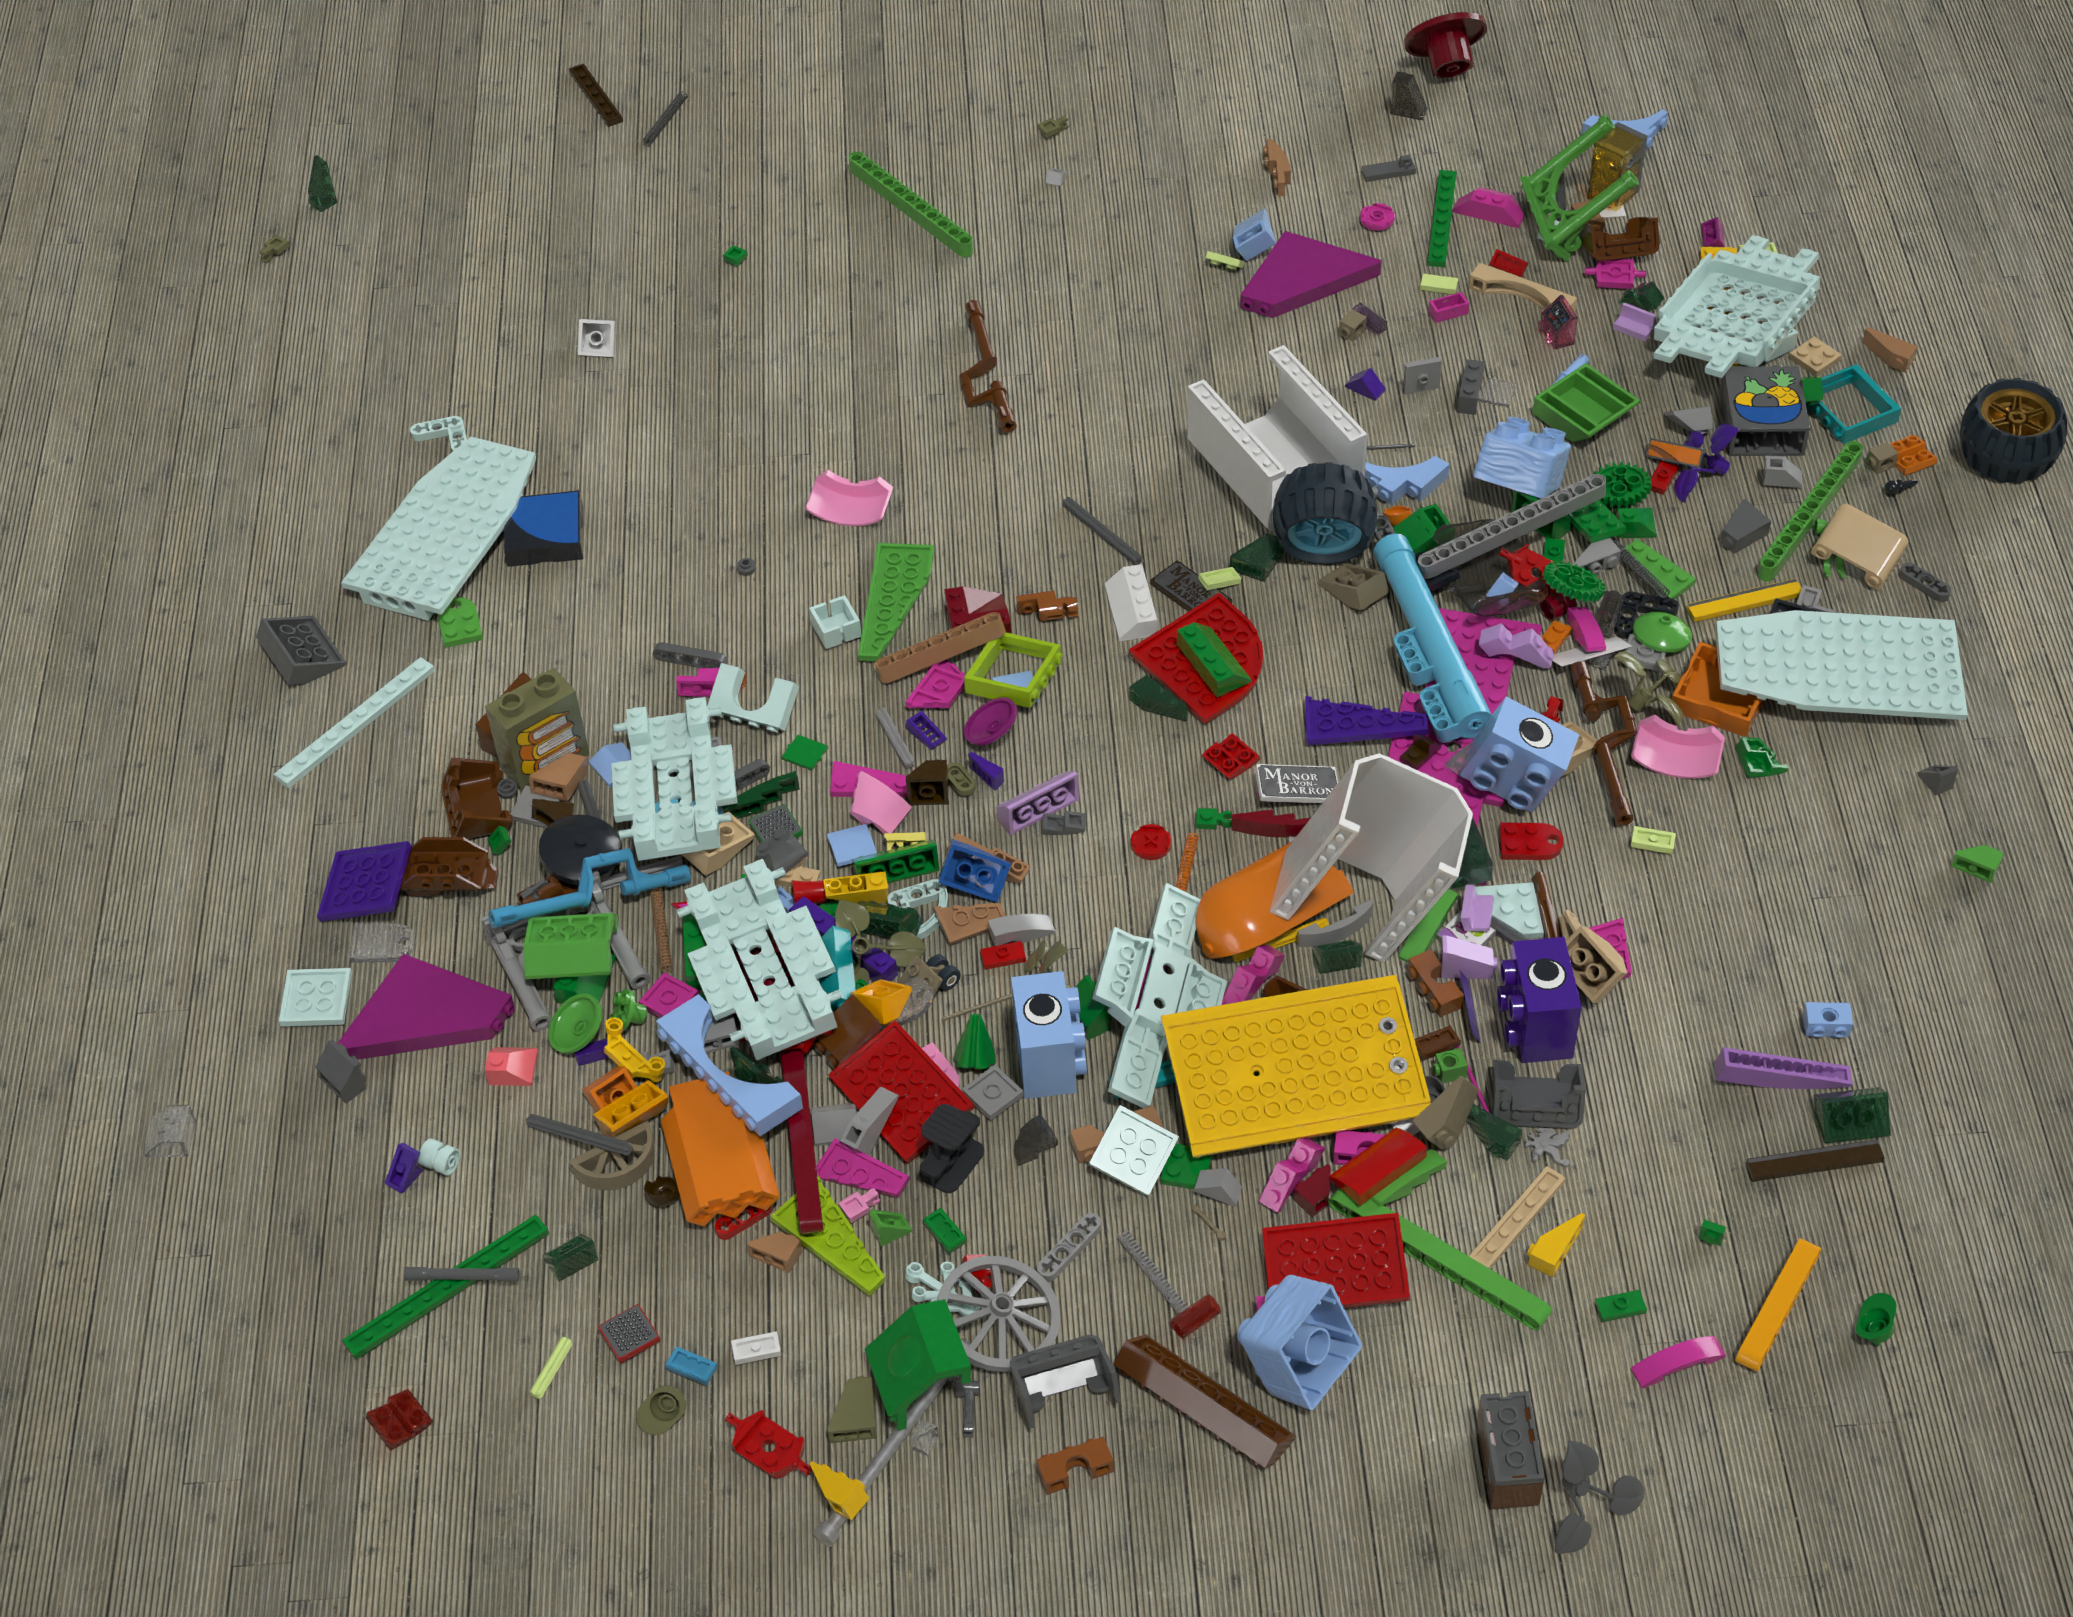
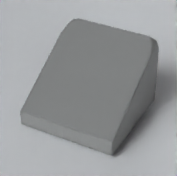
M1051 168L1047 170L1045 182L1061 186L1068 172Z

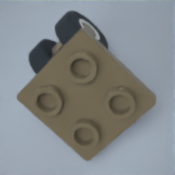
M941 954L932 956L926 964L918 956H913L898 983L912 987L907 1003L919 1014H924L938 988L940 987L942 990L952 989L959 982L961 973L955 966L949 965L948 960Z

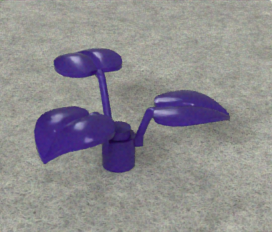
M1721 424L1714 431L1711 437L1712 445L1710 448L1711 452L1715 455L1709 456L1706 453L1704 454V457L1707 458L1709 469L1691 467L1689 471L1683 470L1676 479L1674 489L1676 496L1682 502H1686L1687 496L1696 485L1699 477L1698 471L1710 472L1712 474L1716 472L1720 475H1724L1728 471L1730 463L1719 453L1740 430L1739 428L1729 424ZM1693 431L1688 435L1683 445L1700 448L1704 442V436L1699 431Z

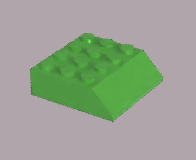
M1585 363L1535 396L1532 414L1552 428L1566 433V438L1575 442L1590 438L1637 406L1640 400Z

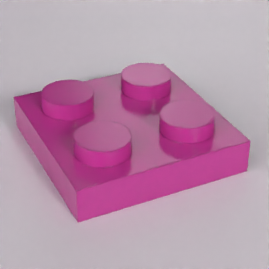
M664 972L638 1003L644 1004L647 1011L661 1018L699 993L695 988Z

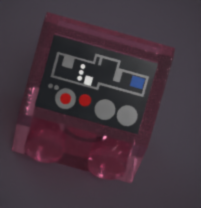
M1564 295L1558 296L1541 313V321H1539L1540 331L1545 334L1547 342L1552 345L1554 350L1571 346L1575 343L1578 317Z

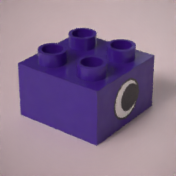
M1565 937L1513 941L1510 959L1501 960L1500 962L1503 985L1497 987L1500 1012L1509 1011L1511 1021H1505L1507 1046H1518L1521 1063L1573 1059L1582 1007Z

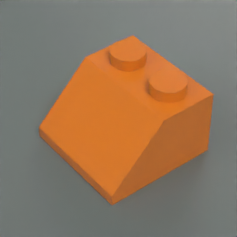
M616 1066L583 1088L582 1091L592 1108L597 1112L636 1088L637 1085L626 1067Z

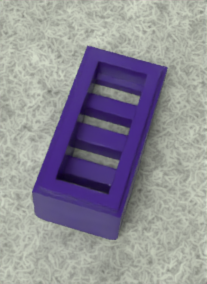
M922 710L906 720L905 728L931 750L947 740V737ZM935 737L939 738L938 740H936L935 742L932 743L931 740H932L933 738H935Z
M973 752L968 754L969 767L996 791L1004 783L1003 768Z

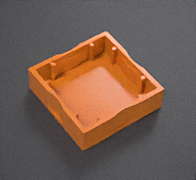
M1699 642L1690 660L1688 670L1681 677L1672 695V700L1683 710L1685 717L1747 737L1764 700L1758 699L1757 696L1752 694L1742 695L1720 689L1717 647L1703 642Z

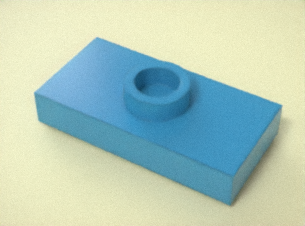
M677 1346L665 1364L667 1370L706 1386L718 1368L716 1362Z

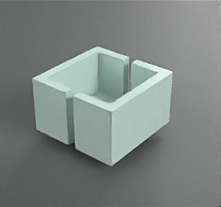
M845 595L829 601L831 614L829 618L826 602L809 608L811 624L825 649L842 644V640L848 642L862 636L860 620Z

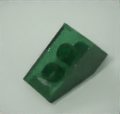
M734 1046L730 1048L736 1079L755 1084L783 1082L779 1076H774L770 1073L769 1068L764 1063L760 1064L755 1058Z

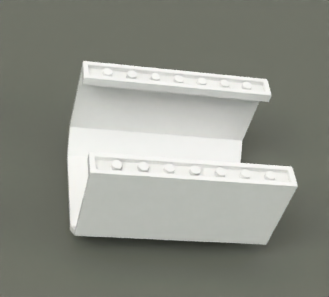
M1284 345L1268 352V358L1280 370L1279 398L1265 416L1244 424L1204 379L1188 386V439L1265 527L1275 532L1273 525L1274 499L1281 482L1287 474H1291L1298 467L1308 466L1311 463L1331 462L1333 464L1350 466V468L1360 471L1365 478L1367 433Z
M1380 753L1356 760L1287 848L1269 912L1289 920L1336 860H1342L1382 878L1395 900L1390 921L1369 944L1365 955L1384 963L1458 878L1473 813L1457 788L1415 770L1408 765H1404Z

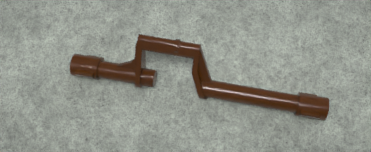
M971 300L966 303L965 310L968 320L972 324L982 360L959 375L961 389L963 390L968 407L992 403L997 408L996 414L1001 430L1009 433L1016 429L1017 424L1013 411L1009 407L1006 397L1007 391L1002 382L993 381L990 385L991 389L977 396L971 379L982 376L996 366L997 357L993 354L984 324L981 304L977 300Z
M1578 661L1571 665L1570 671L1575 687L1578 688L1583 704L1582 711L1586 715L1587 720L1591 722L1597 721L1601 716L1600 712L1618 707L1624 729L1614 731L1600 738L1594 745V752L1599 758L1611 799L1610 806L1615 823L1619 826L1628 825L1633 821V814L1629 801L1624 795L1611 750L1637 735L1635 718L1627 696L1599 697L1593 691L1591 685L1592 678L1587 663Z

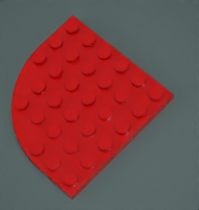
M1217 593L1129 649V655L1203 724L1213 720L1244 699L1257 683L1263 666V646L1255 626L1221 593ZM1193 622L1211 627L1251 678V682L1216 697L1177 646V629Z

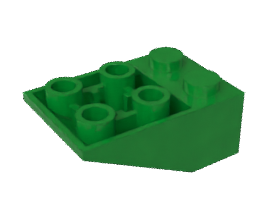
M1435 503L1418 509L1393 527L1395 534L1405 536L1414 554L1430 551L1453 540L1454 528Z

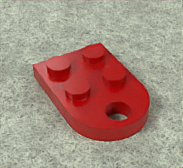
M1500 822L1501 860H1550L1557 857L1562 851L1563 835L1553 825L1547 823ZM1553 839L1556 840L1558 843L1551 844L1548 842V840Z

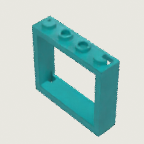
M1858 364L1822 377L1823 394L1852 383L1881 414L1846 427L1821 400H1819V404L1807 405V402H1805L1806 407L1842 444L1897 423L1902 409Z

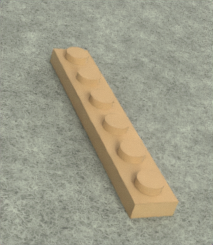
M1546 1166L1469 1257L1491 1269L1561 1188L1566 1178Z

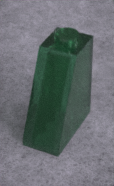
M1267 533L1230 556V567H1233L1239 574L1265 583L1284 554V550L1277 537Z

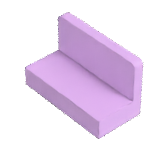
M1623 303L1621 314L1615 321L1613 329L1646 342L1654 332L1656 315Z
M1466 885L1461 913L1464 931H1489L1494 896L1477 895L1474 885Z

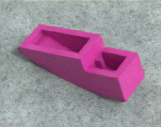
M1586 606L1568 608L1566 622L1573 629V638L1587 652L1605 651L1604 637L1590 610Z

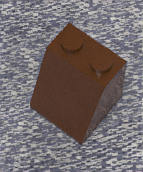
M854 994L849 996L833 1013L837 1028L832 1029L831 1035H819L813 1044L816 1052L819 1055L823 1054L831 1068H837L880 1033L879 1020Z

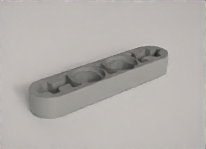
M1094 1213L1085 1214L1038 1263L1037 1272L1047 1282L1055 1280L1101 1231L1100 1217ZM1093 1222L1095 1223V1226L1090 1225V1226L1087 1228V1223H1089V1224H1092ZM1073 1236H1080L1083 1241L1074 1244L1070 1239ZM1060 1251H1065L1068 1253V1257L1059 1259L1056 1257V1254ZM1051 1267L1052 1272L1046 1271L1044 1273V1268L1048 1270Z

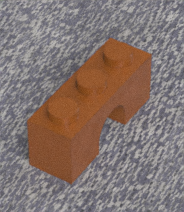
M1430 949L1409 958L1406 971L1408 977L1417 984L1420 994L1427 998L1431 1010L1436 1011L1439 1017H1443L1463 1007L1464 995L1453 980L1446 983L1434 981L1441 977L1442 964Z
M1104 1436L1091 1438L1083 1444L1068 1446L1060 1452L1048 1453L1036 1459L1037 1472L1047 1495L1069 1488L1068 1471L1074 1467L1085 1468L1089 1472L1091 1479L1114 1472V1460Z

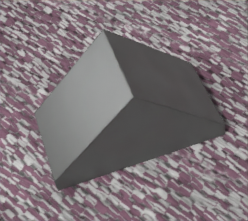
M1933 765L1917 773L1936 796L1953 789L1958 768L1957 766Z

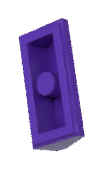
M607 1038L589 1043L581 1050L575 1052L578 1065L581 1066L610 1058L604 1053V1047L608 1045Z

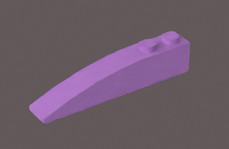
M1723 1047L1714 1062L1716 1080L1784 1089H1827L1851 1087L1853 1085L1850 1066L1725 1047Z

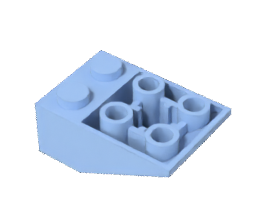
M1265 208L1234 228L1233 240L1235 247L1246 261L1276 244Z

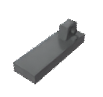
M1405 155L1400 156L1399 160L1361 166V172L1365 182L1414 175L1416 174V168L1411 156Z

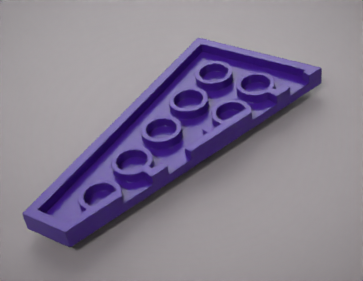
M1305 696L1307 745L1429 734L1427 714L1410 711L1392 712L1390 708L1379 710L1373 709V706L1343 701L1341 703H1332L1330 699L1322 698V701L1313 700L1310 696Z

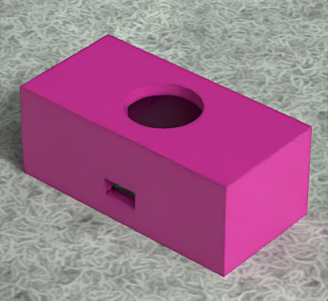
M1459 292L1429 301L1428 312L1435 323L1468 314L1469 302L1463 293Z

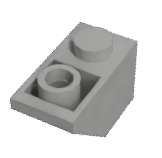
M1766 456L1763 470V485L1802 488V471L1786 457Z

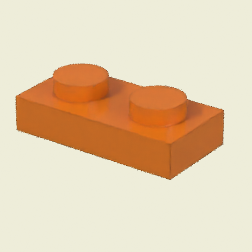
M1554 620L1543 634L1542 640L1552 648L1554 655L1569 637L1572 628Z

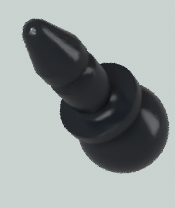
M1891 480L1885 484L1884 489L1888 495L1893 496L1898 492L1902 493L1906 488L1915 486L1918 481Z

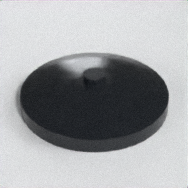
M570 815L554 821L543 831L539 840V859L544 869L554 878L568 884L579 885L578 878L581 875L583 858L595 856L599 853L604 854L621 850L622 842L616 830L604 820L589 815ZM620 863L591 870L592 872L598 870L602 881L613 874Z

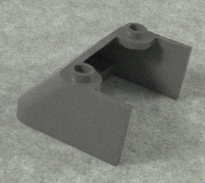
M1086 1335L1019 1354L1010 1360L1011 1371L1021 1407L1030 1428L1035 1427L1033 1413L1041 1410L1045 1405L1044 1397L1088 1385L1089 1389L1096 1393H1104L1111 1390L1116 1403L1121 1402L1116 1371L1100 1338L1096 1335Z

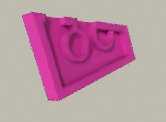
M1624 918L1590 927V930L1609 942L1623 958L1627 974L1622 979L1631 977L1632 971L1626 944L1627 938L1624 931Z

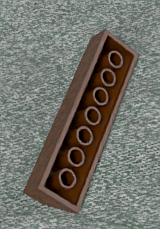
M1146 1334L1125 1340L1114 1362V1365L1120 1369L1122 1374L1139 1381L1138 1384L1141 1387L1155 1392L1160 1400L1174 1405L1179 1413L1193 1418L1198 1426L1212 1431L1217 1439L1228 1442L1236 1452L1247 1455L1259 1467L1266 1468L1275 1464L1296 1438L1295 1434Z

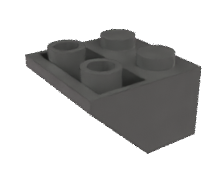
M333 1039L328 1041L316 1065L319 1078L345 1104L367 1089L364 1082L366 1078L360 1070L361 1064L355 1056L350 1057L347 1049L341 1043L338 1045Z

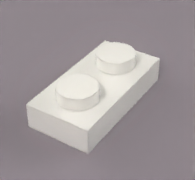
M777 1331L731 1340L735 1365L781 1356Z

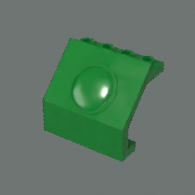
M946 1299L911 1306L864 1348L887 1415L891 1422H895L897 1431L907 1429V1407L936 1381L958 1375L961 1384L971 1382V1365Z

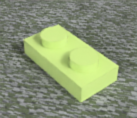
M1207 251L1206 258L1210 259L1212 264L1220 266L1221 263L1227 264L1226 268L1237 270V267L1243 268L1244 261Z
M1634 826L1631 847L1673 854L1676 833Z

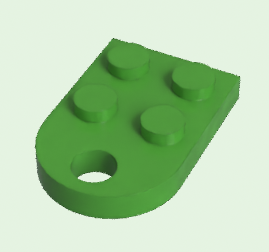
M461 597L453 598L442 615L438 614L445 648L483 640L477 609L471 600ZM455 606H460L458 609H452Z

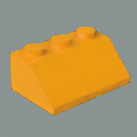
M647 1080L597 1111L593 1116L602 1134L614 1138L648 1119L658 1116L661 1111L667 1108L668 1095L651 1081Z

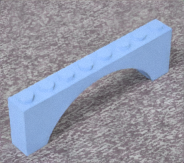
M699 994L656 1021L658 1027L656 1032L662 1042L666 1041L674 1054L678 1053L684 1064L694 1069L696 1076L699 1079H703L712 1092H716L725 1105L728 1104L732 1108L736 1117H741L745 1121L750 1131L754 1130L761 1136L803 1109L800 1093L788 1082L776 1084L744 1082L725 1074L712 1063L704 1050L707 1032L714 1019L711 1006Z

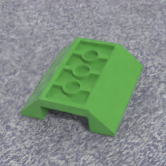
M615 913L529 918L524 941L525 979L610 975L612 967L611 936L612 932H617L619 915Z

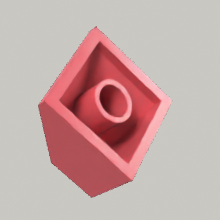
M495 1047L489 1051L485 1066L489 1085L532 1086L538 1048Z

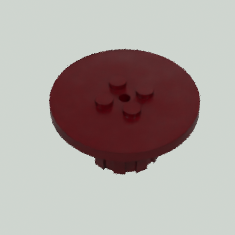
M1457 12L1434 17L1417 25L1406 34L1404 38L1405 50L1408 54L1415 57H1429L1432 74L1437 76V78H1452L1462 75L1473 67L1474 60L1470 46L1477 43L1486 34V20L1482 15L1472 12Z

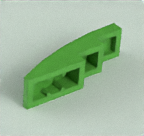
M1448 889L1411 931L1398 956L1399 959L1408 963L1409 958L1430 949L1436 940L1438 931L1448 918V912L1458 899V893Z
M1433 1149L1427 1151L1425 1159L1371 1199L1379 1206L1410 1195L1413 1187L1428 1182L1430 1174L1445 1169L1448 1161Z

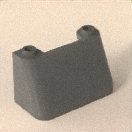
M1493 1060V1114L1497 1123L1511 1126L1576 1128L1582 1124L1586 1094L1582 1064L1564 1065L1560 1069L1558 1079L1515 1077V1069L1512 1063L1503 1060Z

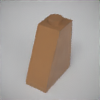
M566 753L529 776L530 792L568 801L578 787V782L582 781L588 773L587 757Z

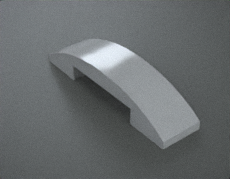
M1369 900L1353 907L1352 916L1320 929L1315 923L1298 930L1297 945L1299 947H1317L1332 944L1351 936L1360 930L1371 918L1373 901Z

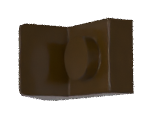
M1414 734L1413 745L1400 756V762L1418 770L1441 749V745L1425 735Z

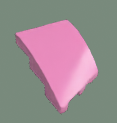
M860 771L857 774L858 783L857 788L854 790V802L851 805L850 813L862 825L873 823L883 834L892 833L912 807L888 786L869 774Z

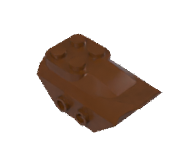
M422 837L411 846L400 891H404L410 896H436L443 891L496 888L499 869L488 858V850L464 837Z

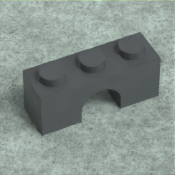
M1466 359L1457 413L1476 415L1485 361Z

